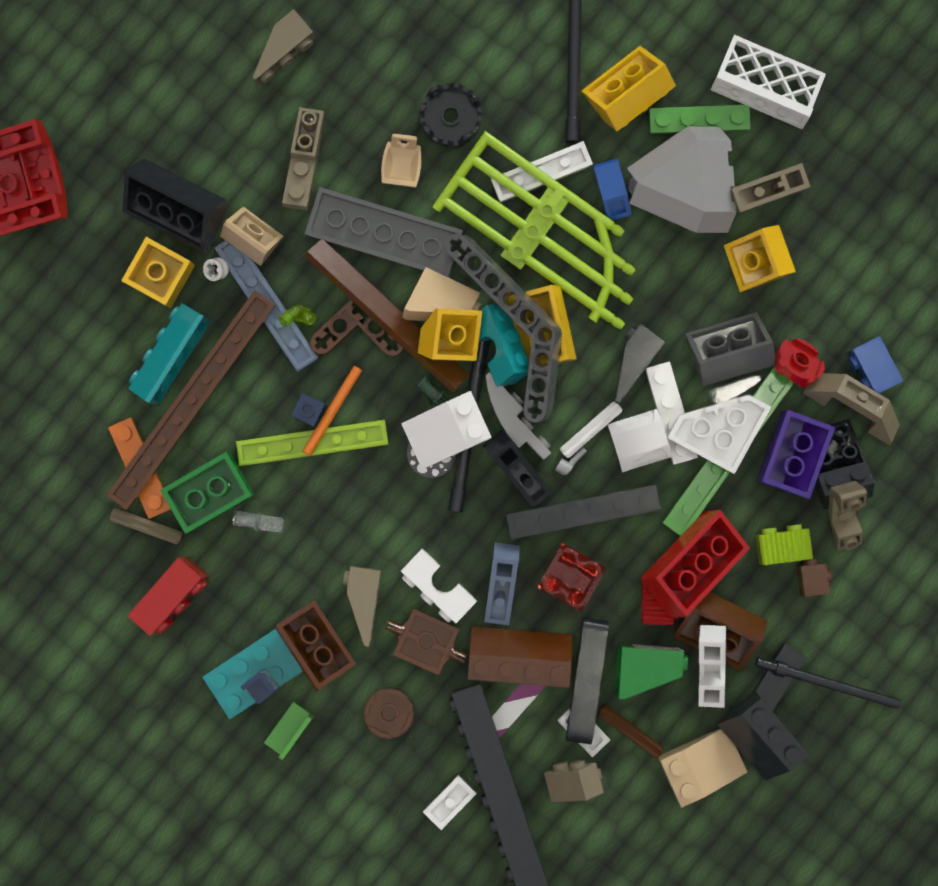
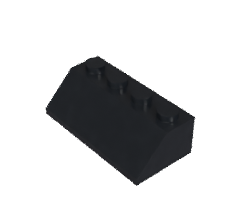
M145 158L126 169L122 212L202 253L207 252L224 221L226 199Z

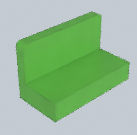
M293 701L264 743L280 754L278 758L283 760L315 715L296 701Z

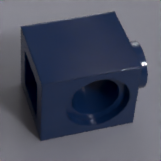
M302 393L291 416L316 428L327 405Z

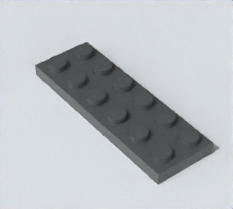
M319 187L305 236L317 240L323 239L327 243L416 270L424 271L427 267L449 278L454 259L447 253L445 243L451 235H462L463 230Z

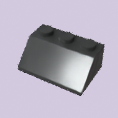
M757 312L685 333L696 372L703 386L764 369L776 363L773 341Z

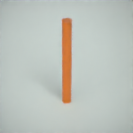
M353 366L302 452L309 456L312 455L361 374V369Z

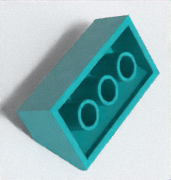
M183 303L180 307L176 306L169 316L171 321L167 328L163 327L156 337L157 344L153 350L149 349L142 360L144 362L140 371L136 370L129 380L131 384L128 388L146 402L156 406L160 405L211 323L210 320Z

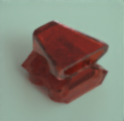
M561 543L544 570L537 587L582 612L601 580L606 567Z

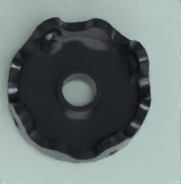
M459 83L434 85L429 89L420 105L421 127L425 135L437 145L452 148L462 146L471 141L480 129L482 109L479 98L474 91ZM454 110L458 114V119L452 123L447 122L444 119L445 112Z

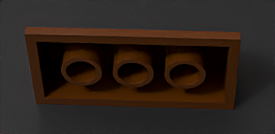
M472 626L468 680L570 688L572 634Z

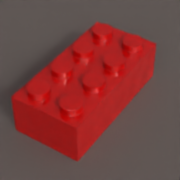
M721 510L704 511L640 580L670 617H687L750 547Z

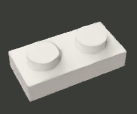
M458 774L423 810V813L442 830L477 792Z

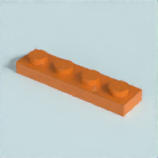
M132 417L108 427L125 467H127L144 443ZM157 471L139 495L148 519L171 510L160 491L164 486Z

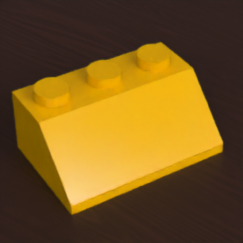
M639 46L584 88L582 93L604 122L617 132L627 126L639 114L645 112L660 98L667 95L676 85L666 64Z
M549 285L526 291L562 331L559 364L577 360L561 287ZM516 295L508 296L509 303L514 305L517 299ZM528 310L526 313L527 322L531 323L534 320V313L531 310ZM512 319L530 361L532 338ZM548 327L543 331V337L546 341H549L552 337V331ZM545 353L540 357V362L543 366H547L549 362L548 355Z

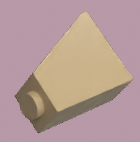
M426 267L404 308L402 318L405 320L427 321L435 308L479 310L481 303L478 302L480 292Z

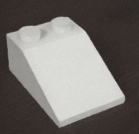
M471 391L401 423L421 469H425L492 438Z

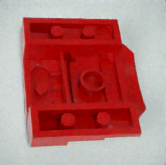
M34 119L0 130V237L66 219L67 201L64 183L55 151L42 121Z

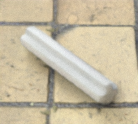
M612 402L560 448L562 454L566 458H570L622 412V408L618 403Z

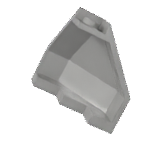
M686 127L627 168L632 175L628 191L632 195L629 204L696 233H728L737 212L736 203L732 202L731 188L735 187L733 166H729L728 152L732 151L731 140L720 127Z

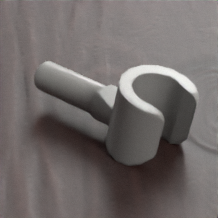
M584 447L581 448L569 462L562 458L555 470L562 475H567L587 450Z

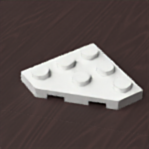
M744 395L680 414L667 438L735 474L771 406L750 395Z

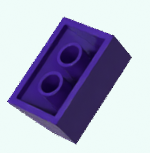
M790 410L781 411L756 482L810 499L835 427Z

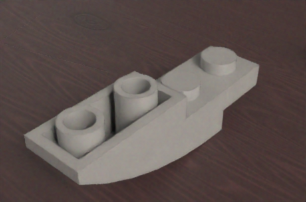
M489 372L486 375L487 391L495 415L502 428L518 449L527 443L544 460L551 454L548 450L551 445L541 435L537 438L531 432L534 427L524 417L521 420L517 417L524 410L521 406L524 402L515 392L510 395L504 386L496 387L492 374Z

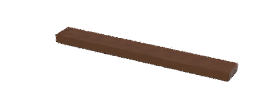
M323 239L307 251L305 257L452 393L469 376L454 360H434L418 354L421 329L411 320L403 319V313Z

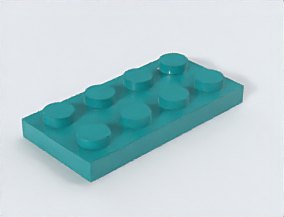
M274 629L202 678L228 718L231 719L256 702L247 689L243 691L240 686L265 668L278 687L303 670L276 629Z

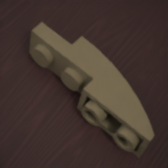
M299 107L290 152L291 160L282 200L283 207L308 210L320 151L324 111Z

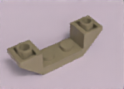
M823 373L815 383L810 384L803 392L804 395L823 406L834 397L871 419L873 422L868 433L888 445L892 443L900 426L889 399L847 374Z
M856 481L830 487L828 514L837 551L842 549L851 550L862 544L863 531L857 519L856 511L866 506L867 492Z

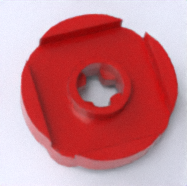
M802 339L785 340L775 353L776 363L774 368L776 372L784 375L802 388H807L810 384L815 383L822 376L825 365L823 360L820 363L817 357L819 354L817 349Z

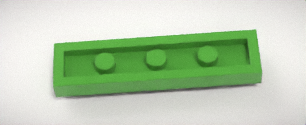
M747 105L650 108V135L677 134L688 126L720 127L723 132L750 131V107Z

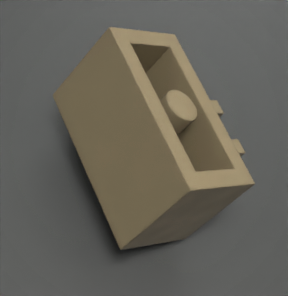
M579 760L568 765L567 761L552 765L553 769L544 773L551 802L586 801L604 793L600 780L603 778L600 768H597L596 763L585 764V760Z

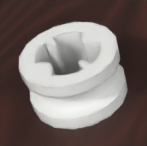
M216 257L204 263L203 272L210 281L224 279L228 275L229 267L223 258ZM214 265H217V266H218V268L216 269V271H217L218 273H216V274H215V272H214V270H215V266H214Z

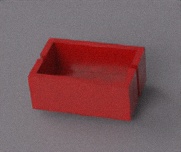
M188 556L178 557L127 616L149 636L165 633L175 622L172 618L179 613L182 614L191 604L189 601L190 597L196 594L199 595L208 585L205 580L209 575Z

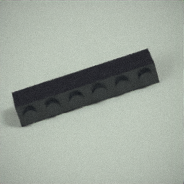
M656 485L510 513L506 514L512 540L661 510Z

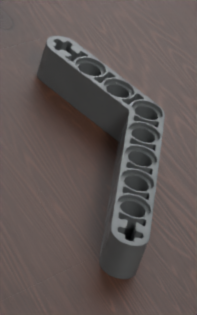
M460 234L451 235L445 243L447 253L532 338L524 415L531 422H541L549 419L553 412L562 339L560 327L471 237ZM477 257L481 260V267L478 270L473 265ZM496 274L498 276L499 283L497 287L494 288L491 285V278L493 275ZM511 292L515 293L517 298L514 305H511L508 301V296ZM528 310L534 313V320L531 323L527 322L525 317ZM547 327L552 331V337L549 341H546L543 337V331ZM543 353L547 354L549 358L547 366H543L540 362V357ZM540 378L546 383V388L543 392L537 387V382ZM543 396H544V400L536 399V398H535V397H543ZM538 406V409H542V414L535 411V407Z

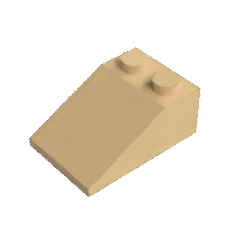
M721 728L667 751L658 757L681 808L708 796L747 773L735 744Z

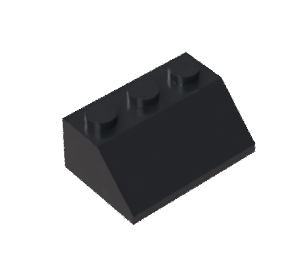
M756 691L717 722V725L765 780L790 772L809 756L806 749Z

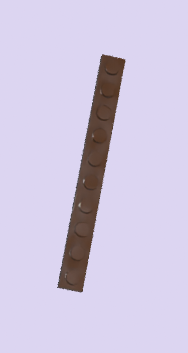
M256 290L253 291L106 495L125 510L130 509L276 307L273 302Z

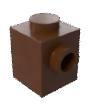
M818 559L803 560V565L796 566L800 596L808 597L830 594L829 583L832 582L831 569L827 568L826 563H819Z

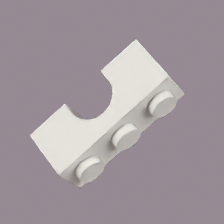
M422 548L401 570L404 574L402 579L411 588L416 585L422 591L420 596L430 606L435 603L441 609L438 613L448 623L451 620L457 623L477 600L460 583L449 592L438 591L432 583V576L441 565Z
M700 625L699 707L724 708L726 626Z

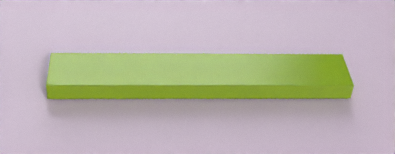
M385 420L327 428L311 456L389 445ZM314 430L236 441L239 466L309 457L302 450Z

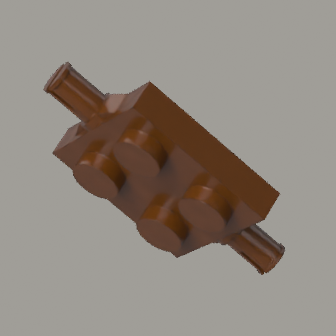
M413 608L409 620L403 626L389 619L387 623L389 625H386L385 630L399 635L398 644L393 653L394 656L437 675L440 674L443 665L449 658L464 664L468 654L454 649V641L460 628Z

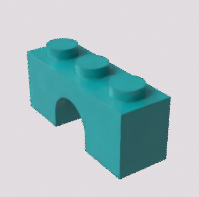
M498 304L486 305L481 309L483 312L479 341L493 340L496 346L495 357L488 363V367L496 387L516 384L528 375V357L512 318Z

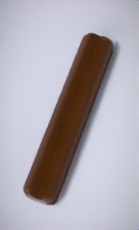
M608 705L601 707L598 712L599 717L654 758H658L662 754L664 748Z

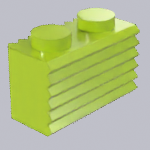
M802 524L786 526L787 531L777 532V527L761 529L762 534L755 535L759 565L813 559L809 529H802Z

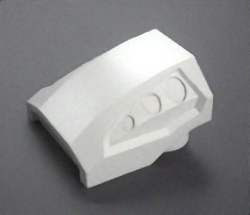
M657 409L607 424L622 472L672 457L666 432Z

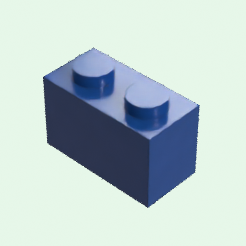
M880 336L848 351L850 356L848 357L849 364L854 371H858L861 377L859 382L875 392L881 393L903 381Z

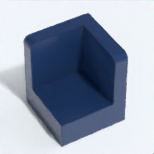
M265 668L240 686L243 691L247 689L258 705L280 689Z

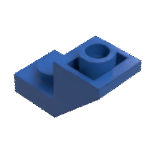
M618 159L593 165L605 215L612 221L632 216Z

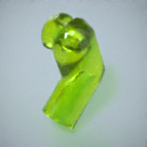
M297 304L280 315L278 319L285 327L294 320L306 325H312L316 320V315L312 313L311 309Z

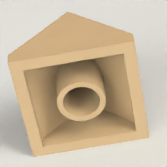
M242 207L226 220L220 237L261 266L281 241L283 235L245 207Z

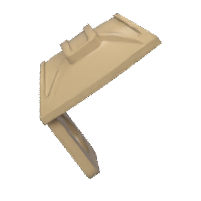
M392 134V140L387 142L381 168L382 183L416 188L421 171V146L417 145V137ZM399 140H405V141H409V142H407V144H405V143H401V141H399Z

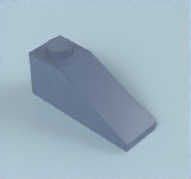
M495 542L484 622L509 625L519 562V545Z

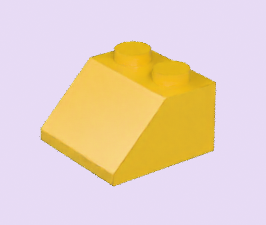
M779 225L762 228L723 245L740 292L796 272Z
M435 308L421 327L418 354L434 360L476 361L483 311Z

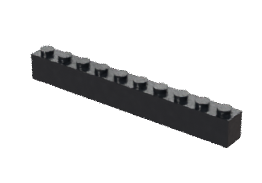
M481 682L452 691V698H449L452 712H458L461 722L457 723L460 736H466L469 746H466L465 750L469 762L473 760L475 762L477 770L473 771L477 786L481 784L483 786L485 794L481 795L485 810H491L493 818L489 819L493 834H499L501 842L497 843L501 858L506 857L509 867L505 868L510 883L515 881L516 886H549Z

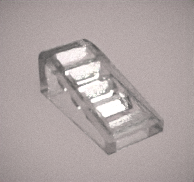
M758 375L711 389L705 394L712 405L731 400L760 382V377Z

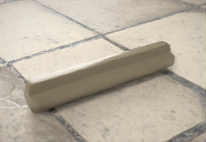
M117 508L113 509L110 515L112 522L173 544H179L183 537V533L179 530Z

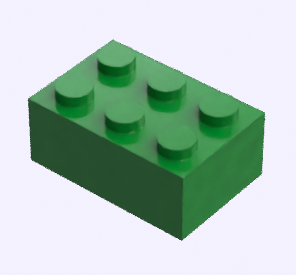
M230 452L219 455L160 490L185 534H191L255 496Z

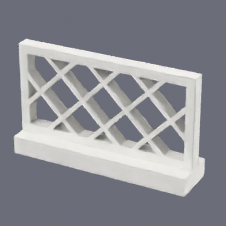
M734 35L711 91L803 129L811 116L812 108L826 74ZM735 45L745 48L748 55L738 57L734 50ZM763 56L768 58L770 65L761 67L757 57ZM751 60L755 70L745 72L741 62ZM736 65L740 74H730L725 71L726 67ZM787 66L791 68L793 75L784 77L779 67ZM774 70L778 79L768 82L764 72ZM758 74L763 84L756 85L751 83L748 77ZM810 76L817 79L815 85L807 87L802 77ZM796 79L801 89L792 92L787 82ZM781 84L786 94L779 95L771 87ZM804 94L808 105L805 106L798 103L795 97Z

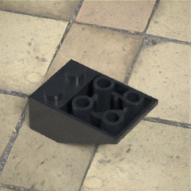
M849 419L829 424L834 426L835 430L815 483V488L824 510L829 508L830 487L856 481L866 489L867 498L873 496L875 482Z

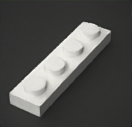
M584 141L530 162L554 180H559L593 165ZM520 167L503 173L528 192L544 186L543 183ZM491 178L500 203L517 197Z
M670 361L645 368L654 403L662 420L666 436L669 434L678 415L685 413ZM667 438L672 455L670 457L672 465L698 458L697 454Z

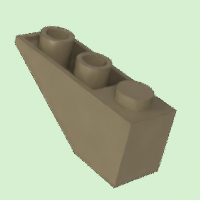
M294 9L273 27L253 75L258 86L262 82L266 84L275 76L274 72L280 67L285 68L290 65L298 52H305L314 43L315 36L313 31Z

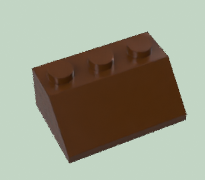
M709 592L687 617L681 618L673 638L699 650L700 625L726 626V664L741 671L761 644L768 621Z
M315 600L274 626L316 691L356 665Z

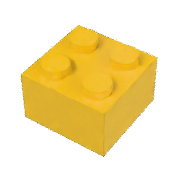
M146 237L121 281L171 309L195 265L186 258Z

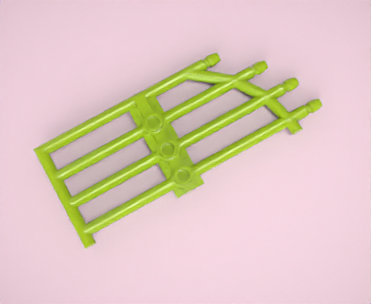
M484 131L432 208L440 213L446 207L504 248L500 256L520 270L526 264L554 285L560 286L564 292L592 311L588 318L593 322L597 323L601 317L608 323H612V326L621 330L625 323L604 307L610 293L628 305L633 300L630 294L623 292L620 287L613 283L614 265L631 276L636 270L631 264L626 263L624 259L615 254L612 249L607 230H611L613 234L621 237L624 229L618 224H614V221L490 133ZM487 145L548 187L540 200L479 157ZM472 166L481 170L533 207L525 220L468 181L465 176ZM458 186L519 228L511 241L450 199ZM568 202L594 220L600 242L560 215ZM553 223L604 258L603 275L546 236ZM539 243L601 286L597 301H594L531 255Z

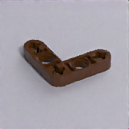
M352 300L312 336L310 341L314 352L319 355H326L359 326L386 355L396 357L404 349L398 343L399 349L397 351L393 349L388 351V344L384 339L379 343L377 339L383 337L386 331L382 328L380 333L372 334L368 329L370 322L374 321L371 317L367 318L364 325H362L360 321L364 320V318L359 313L352 314L354 311L353 305L355 304ZM339 319L347 323V329L343 333H336L333 329L334 322ZM329 328L332 335L338 339L333 341L330 338L326 342L328 347L325 350L322 347L317 349L318 342L316 340L319 337L322 340L328 336L325 330ZM389 334L387 335L391 341H395Z

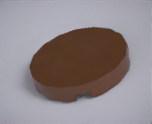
M394 688L380 689L373 693L365 704V723L369 730L378 737L385 739L399 737L406 733L412 725L414 717L413 704L409 697L401 690Z

